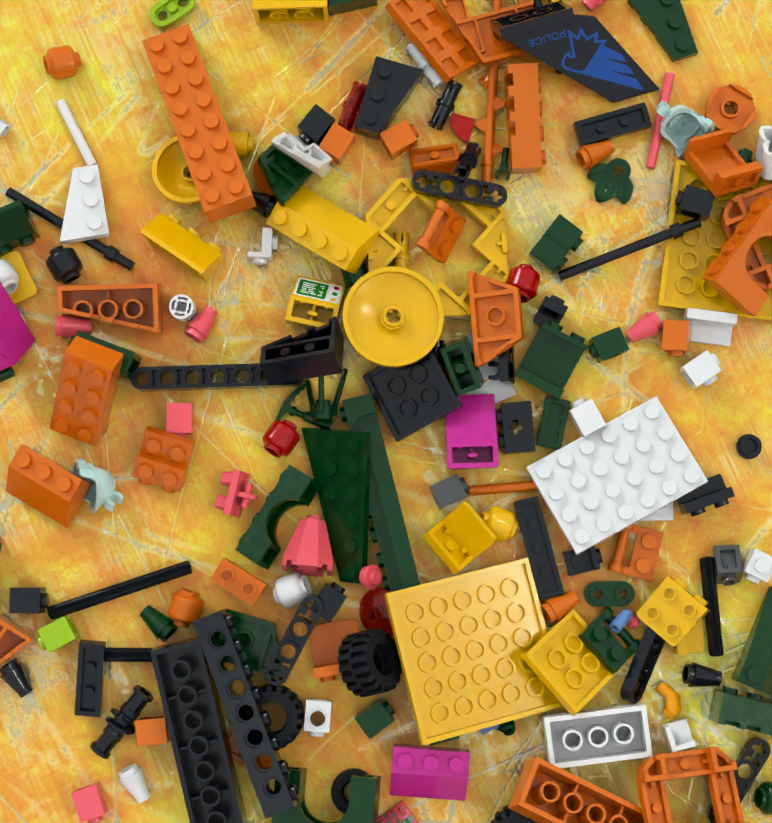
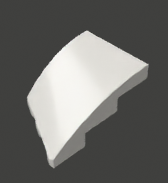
M285 132L275 136L271 141L275 148L320 177L328 175L333 168L329 165L332 158L315 143L307 146L297 136L288 135Z

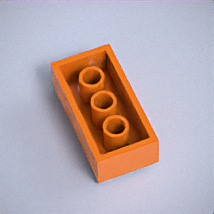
M75 336L64 351L49 429L92 446H97L108 428L124 356L123 353Z

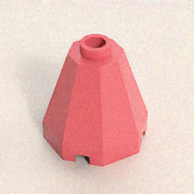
M307 515L305 519H300L283 554L282 570L288 572V567L293 568V572L313 577H323V572L326 571L327 576L333 575V557L326 522L322 521L320 516Z

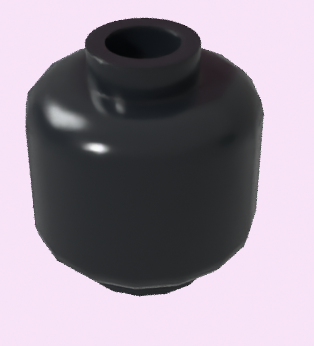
M61 245L49 252L50 256L46 260V266L55 281L68 284L81 276L80 272L83 269V264L73 248H63Z

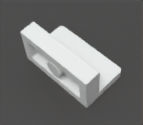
M687 308L684 311L683 320H689L691 323L690 342L730 346L732 328L737 324L738 314Z

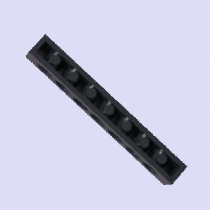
M224 609L192 621L265 819L294 808L298 804L299 793L295 784L291 785L288 774H290L288 763L280 757L278 751L281 749L279 739L276 734L272 735L269 727L272 725L268 711H263L260 703L263 700L259 687H254L252 682L253 670L248 661L245 662L243 658L244 646L240 637L236 638L234 634L235 622L231 613L227 614ZM218 631L226 636V642L223 646L215 642L214 637ZM226 656H231L235 660L233 670H229L224 666L223 661ZM235 680H239L244 684V692L242 694L234 692L232 686ZM243 705L252 707L254 712L252 718L243 716ZM256 729L262 733V742L257 743L251 739L252 730ZM262 754H267L271 757L272 765L270 767H264L260 763V756ZM270 779H277L281 783L280 791L275 792L270 789Z

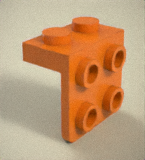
M349 619L315 625L309 637L314 665V679L320 678L321 682L336 680L335 675L341 674L338 668L339 646H342L341 642L346 636L359 632L357 620Z

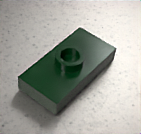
M545 397L536 446L555 450L561 448L570 401Z

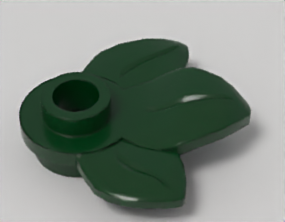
M616 158L608 164L599 163L591 168L587 178L597 182L594 192L597 202L608 201L614 196L623 204L630 200L634 186L629 178L631 168L626 160ZM616 166L623 168V173L619 176L613 172Z

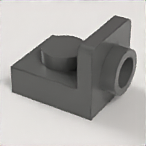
M739 545L714 546L713 556L716 569V583L725 586L739 583L743 575Z

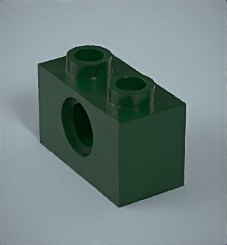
M464 336L443 344L440 351L457 395L459 396L481 388L485 381L480 368L475 367L474 353L468 337Z

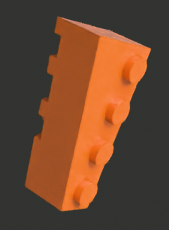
M538 63L507 64L504 85L510 174L538 173L541 171L542 165L546 164L545 150H541V141H544V127L540 126L542 102H539L541 81L540 77H538Z
M160 283L56 286L57 311L163 333Z

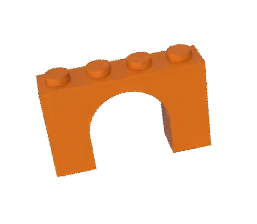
M759 197L752 203L750 211L744 220L738 223L736 231L723 244L721 252L715 261L709 264L707 272L702 278L737 310L751 316H756L769 298V295L751 280L746 270V256L751 245L763 236H766L772 242V199Z

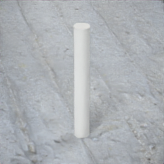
M65 99L58 100L56 105L87 166L96 165L97 162Z

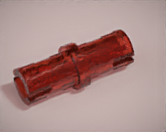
M354 81L349 97L342 105L344 109L338 125L350 132L359 113L367 87L363 83L360 86L357 81Z

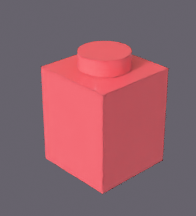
M167 403L166 431L188 438V435H194L195 405L193 403Z
M100 782L79 788L71 793L80 823L87 820L88 823L99 822L104 819L103 815L109 811Z

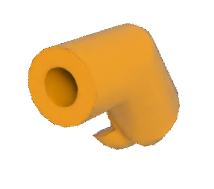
M661 680L654 690L666 699V707L663 710L664 715L669 719H673L681 712L680 695Z

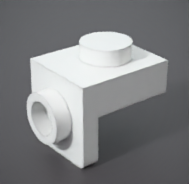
M262 227L261 252H247L246 257L249 261H252V264L267 265V261L273 262V250H278V235H274L273 228Z

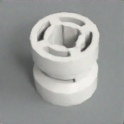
M179 294L171 299L169 310L178 321L188 322L196 315V305L189 296Z

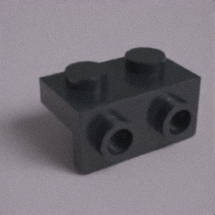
M721 474L707 478V484L677 500L681 513H690L691 517L706 512L704 507L714 504L715 508L729 504L728 498L735 496L732 487L725 486Z

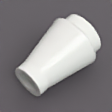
M136 763L125 767L118 773L120 777L119 782L136 799L137 803H142L151 796L142 768L138 767Z

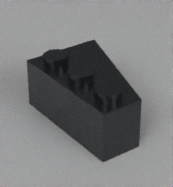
M376 56L355 123V133L379 140V133L388 128L403 104L409 99L413 90L422 81L424 70Z
M336 316L328 319L330 323L315 329L313 325L306 328L307 332L294 338H292V335H289L261 347L260 367L269 386L342 373L344 336Z

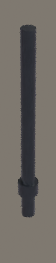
M11 187L6 191L5 195L14 201L19 200L28 210L62 230L64 219ZM97 239L81 241L103 254V258L111 263L116 262L129 271L135 266V262L120 254V250L112 245L107 246Z
M697 217L682 224H679V222L669 226V229L558 271L560 280H565L670 238L674 240L684 236L683 233L701 227V222Z

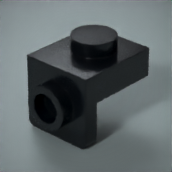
M551 295L549 298L545 296L533 319V323L541 326L542 322L548 324L551 320L559 325L568 306L564 305L565 301L559 297Z

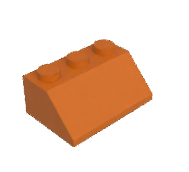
M21 444L8 466L6 492L68 528L93 484L36 450Z

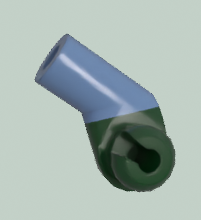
M512 720L480 729V731L484 735L496 729L503 732L504 735L510 736L515 733L516 727L515 722Z

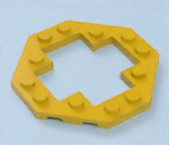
M425 177L416 180V182L420 183L421 188H424L426 184L434 185L433 191H435V185L438 179L434 178V182L429 183L425 181ZM398 178L364 217L367 224L380 231L367 254L368 272L387 267L402 250V247L385 233V230L415 197L432 213L435 211L434 206L437 200L444 202L446 199L418 194L411 187L412 179ZM450 181L441 182L440 188L444 193L453 192L454 186ZM468 185L465 187V194L469 198H475L478 195V190L475 186ZM483 190V194H482V197H481L480 199H481V200H484V197H485L486 195H487V196H490V195H489V194H486L485 191ZM457 202L486 227V230L471 246L489 262L480 275L505 283L508 279L509 267L507 264L508 251L504 225V208L502 206L499 208H488ZM441 281L435 286V290L442 302L444 317L471 316L469 288L458 297Z

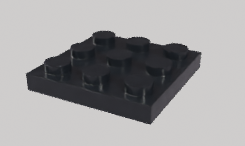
M433 349L424 358L411 365L398 368L379 366L363 375L396 442H400L463 406Z

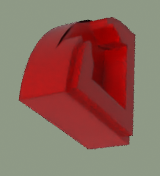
M452 113L451 127L460 141L469 144L475 119Z

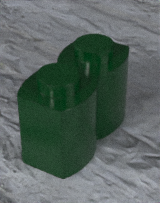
M559 214L528 256L550 273H553L555 269L560 271L568 261L565 257L570 250L575 252L584 241L580 238L583 231Z

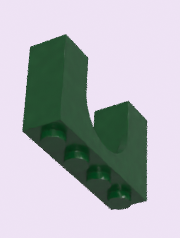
M289 767L290 774H288L291 785L295 784L298 790V804L292 809L272 816V823H377L381 776L357 773L352 775L349 804L345 815L339 821L324 822L315 818L306 806L305 785L307 768ZM275 779L274 791L278 792L281 790V783Z

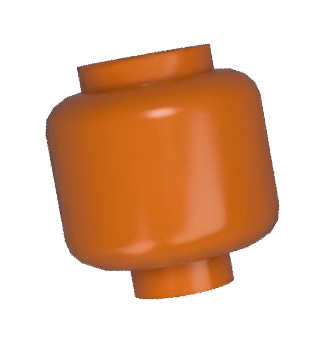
M69 45L50 48L47 51V55L43 56L46 73L55 80L74 77L78 71L77 67H81L79 53L74 52Z
M180 589V592L172 595L168 615L175 620V625L188 628L189 624H193L192 621L200 619L204 606L203 599L199 597L200 593L188 589Z

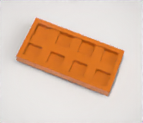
M391 0L385 6L388 13L445 83L450 82L480 63L463 35L435 0Z

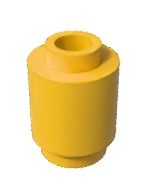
M229 131L238 156L248 157L249 152L254 151V137H249V132Z

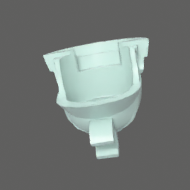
M664 100L656 106V112L663 117L660 133L673 144L678 158H683L690 138L714 132L715 124L711 119L698 115L687 106L676 105L671 108Z
M82 458L75 459L72 472L93 484L84 501L89 503L92 515L102 505L112 512L115 507L113 501L119 505L122 504L124 497L120 492L115 491V480L108 471L95 467Z

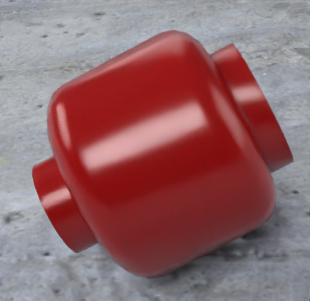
M520 264L509 271L506 284L518 287L520 289L521 303H526L536 297L540 275L531 265Z
M284 420V422L274 421L262 438L265 444L264 449L277 458L290 455L300 439L296 431V425L289 420Z

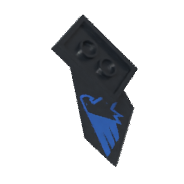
M562 0L490 20L492 30L500 38L506 39L612 103L659 90L656 84L595 16L574 14L573 8Z

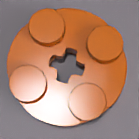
M729 84V86H720L708 97L705 104L704 117L714 122L716 131L730 128L733 132L732 135H735L746 129L755 116L753 97L747 89L740 85ZM733 104L735 106L733 110L736 111V114L731 113L728 115L724 105L729 106Z

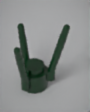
M346 368L343 369L333 405H330V400L324 399V376L318 377L319 399L314 402L310 380H306L310 416H313V421L321 423L332 422L333 416H337V408L348 372Z

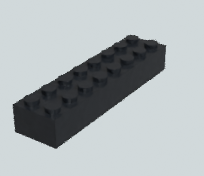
M198 637L154 647L150 651L190 823H248L216 684Z

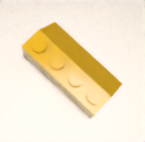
M304 186L283 207L277 201L266 221V224L343 270L355 275L380 232L378 229Z

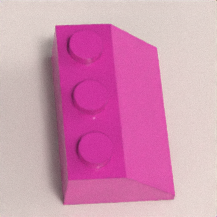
M0 281V371L19 361L35 341V337Z
M393 744L390 795L465 801L469 776V749Z

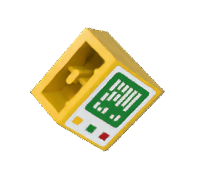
M297 275L286 312V323L304 328L314 325L316 329L330 323L328 319L336 316L338 321L346 286Z

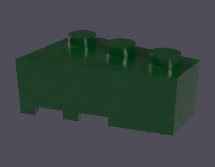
M723 686L722 691L714 690L708 719L718 724H727L772 736V702L762 701V695L750 692L747 693V697L737 695V689Z

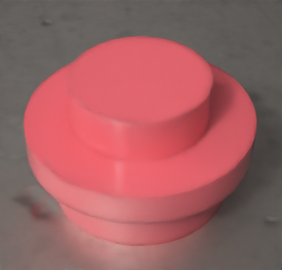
M374 564L364 566L359 574L360 584L369 590H374L382 579L379 567Z

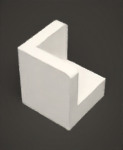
M686 718L661 724L667 748L671 752L697 746L696 740L692 739Z

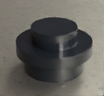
M752 434L741 436L736 443L737 453L744 459L757 457L762 449L761 441Z

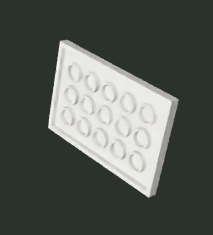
M657 396L606 423L602 428L585 437H580L526 467L528 474L576 556L708 483L707 478Z

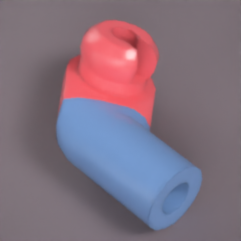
M624 609L618 613L609 627L615 633H619L627 624L633 629L636 628L641 619L635 615L636 612L633 610Z

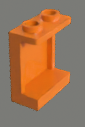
M730 128L690 138L683 156L714 196L756 186L763 169L758 161L746 163L730 144L733 134Z

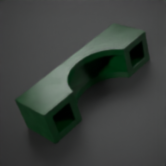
M289 464L287 469L281 473L279 482L273 491L267 495L266 502L261 510L253 517L251 526L241 536L235 550L268 570L281 550L276 538V527L279 519L292 507L309 506L322 485Z

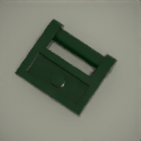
M606 607L578 637L607 670L614 674L637 651L640 640L638 638L634 639L623 628L617 635L626 643L627 648L625 649L602 624L606 621L610 625L615 618L611 608Z

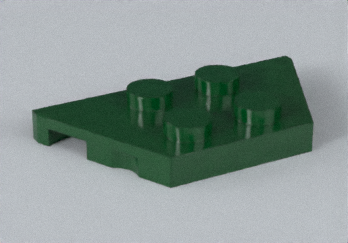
M227 608V614L231 613L235 622L234 634L236 638L240 637L243 643L244 652H242L245 662L248 661L252 670L265 674L266 668L279 645L276 623ZM218 631L214 639L218 645L223 646L226 642V636ZM231 656L224 658V662L235 665V660ZM280 661L276 670L271 669L274 677L283 678V675L280 674L283 668L282 661Z

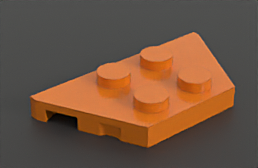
M467 271L475 367L478 368L484 366L524 339L521 295L518 287L499 282L473 271Z

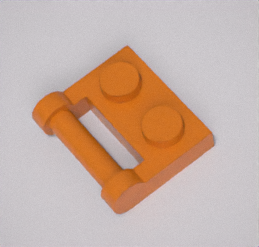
M437 200L434 206L435 211L422 237L418 238L415 245L437 262L445 264L466 219L450 208L449 204Z
M631 525L620 531L612 563H609L608 570L652 581L664 532L637 525ZM629 533H636L628 567L622 566Z

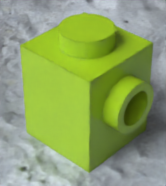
M69 615L63 616L37 630L40 635L37 637L38 642L43 650L47 649L48 653L54 652L80 638Z

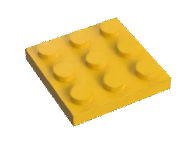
M571 609L522 656L523 660L572 716L577 714L617 673L611 674L580 640L578 635L588 625L574 609Z

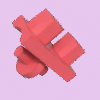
M233 469V472H222L221 485L228 486L229 490L227 496L218 494L214 506L222 510L223 514L240 517L242 508L248 509L250 499L257 501L258 496L251 494L253 484L248 483L250 473Z

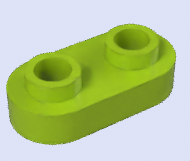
M161 0L151 8L150 19L155 27L167 29L192 13L196 2L195 0ZM181 1L188 2L185 7L179 6ZM166 14L167 19L163 21L160 20V15Z

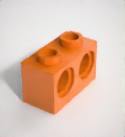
M227 558L222 559L210 578L211 581L252 607L256 605L268 586L267 583Z

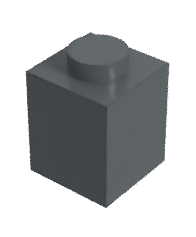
M457 474L429 486L439 510L466 498V492L469 491L464 477L459 478Z

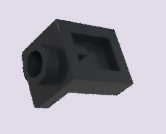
M594 546L577 556L573 549L562 552L568 576L600 569L599 564L603 563L599 548L595 549Z

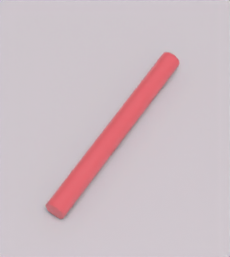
M665 73L659 103L664 100L669 105L675 74ZM658 113L656 114L646 162V168L652 170L656 167L662 139L660 128L663 117Z

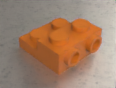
M147 426L144 431L140 452L136 457L132 477L138 478V482L142 485H151L153 483L162 486L161 489L167 493L180 492L186 481L195 441Z

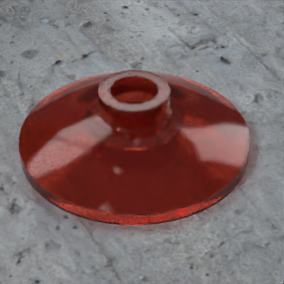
M375 588L374 590L367 591L362 597L359 614L366 630L380 628L384 632H388L390 636L394 635L384 597L385 593L390 592L389 590Z

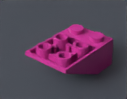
M494 394L459 395L458 397L463 406L445 416L447 470L498 468Z

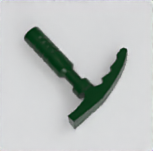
M306 384L297 387L287 397L275 420L281 421L283 416L289 412L290 416H298L303 421L323 429H330L333 423L315 422L312 420L313 416H310V412H302L297 410L295 406L291 407V402H294L295 397L306 388Z

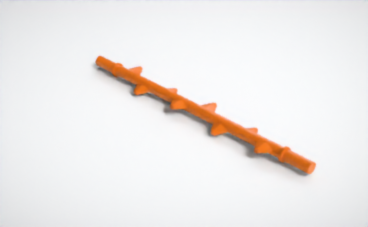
M493 0L492 11L504 8L502 7V0ZM509 59L489 64L488 74L478 79V84L487 89L486 117L475 122V127L484 132L483 163H481L482 181L490 183L492 167H494L493 156L503 152V147L494 141L496 111L506 106V102L497 97L498 67L507 63Z

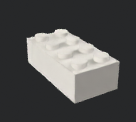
M642 702L584 709L573 716L569 712L541 715L547 762L559 768L653 756L646 705Z

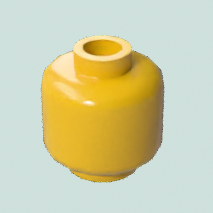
M492 506L487 512L483 511L480 515V518L495 534L498 542H504L514 536L518 521L515 520L513 512L498 506Z

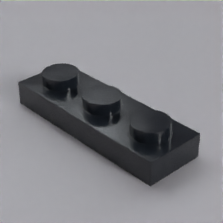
M643 102L573 123L579 146L648 129L651 128L652 124L646 104Z
M81 639L79 642L75 715L100 717L102 714L106 642Z

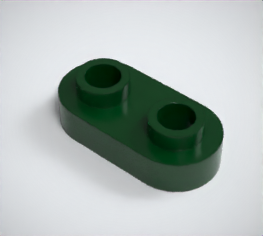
M594 581L586 585L583 596L585 601L591 606L619 607L629 605L634 600L635 591L632 585L625 581ZM596 589L601 591L599 599L593 597V591ZM620 589H624L627 593L623 599L618 596Z

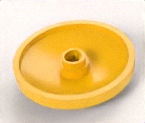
M396 266L375 269L358 279L347 294L342 312L343 329L352 348L365 360L375 365L389 368L408 366L424 358L437 343L444 321L442 302L432 284L417 272Z

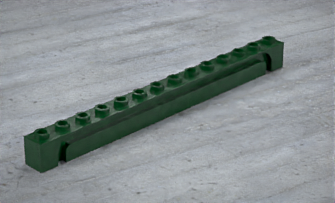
M372 394L342 400L343 407H339L342 422H348L350 431L370 432L368 519L372 518L374 528L370 529L373 543L378 542L380 552L376 553L379 568L385 567L387 577L382 578L385 592H393L420 585ZM455 736V737L448 738V739H445V740H441V741H437V742H434V743H430V746H431V745H435V744H439V743H443V742H447V741H451V740H455V739H459V736Z

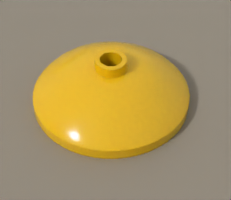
M175 136L159 148L153 159L152 176L154 183L160 193L173 202L179 204L201 202L193 179L188 177L190 171L178 138Z

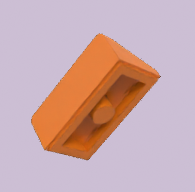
M458 144L409 150L412 175L414 176L420 170H429L449 175L454 174V169L458 164V157L460 155Z

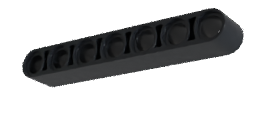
M260 363L139 367L132 372L130 378L132 385L143 392L297 387L304 381L298 380L269 386L268 382H264L261 378L263 371ZM246 370L250 374L248 381L244 383L238 382L236 378L238 372ZM216 371H222L225 375L224 380L218 384L213 383L212 375ZM169 372L173 373L175 377L173 383L164 385L162 381L163 376ZM191 372L199 373V380L195 384L187 382V376ZM143 373H147L149 375V382L144 386H139L138 377Z

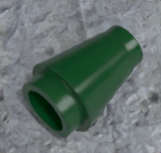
M148 605L140 613V617L156 639H161L164 642L177 629L173 619L151 605Z

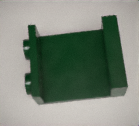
M550 320L548 324L542 322L514 375L560 399L568 379L588 346L583 344L585 338L573 332L568 336L561 332L562 326Z

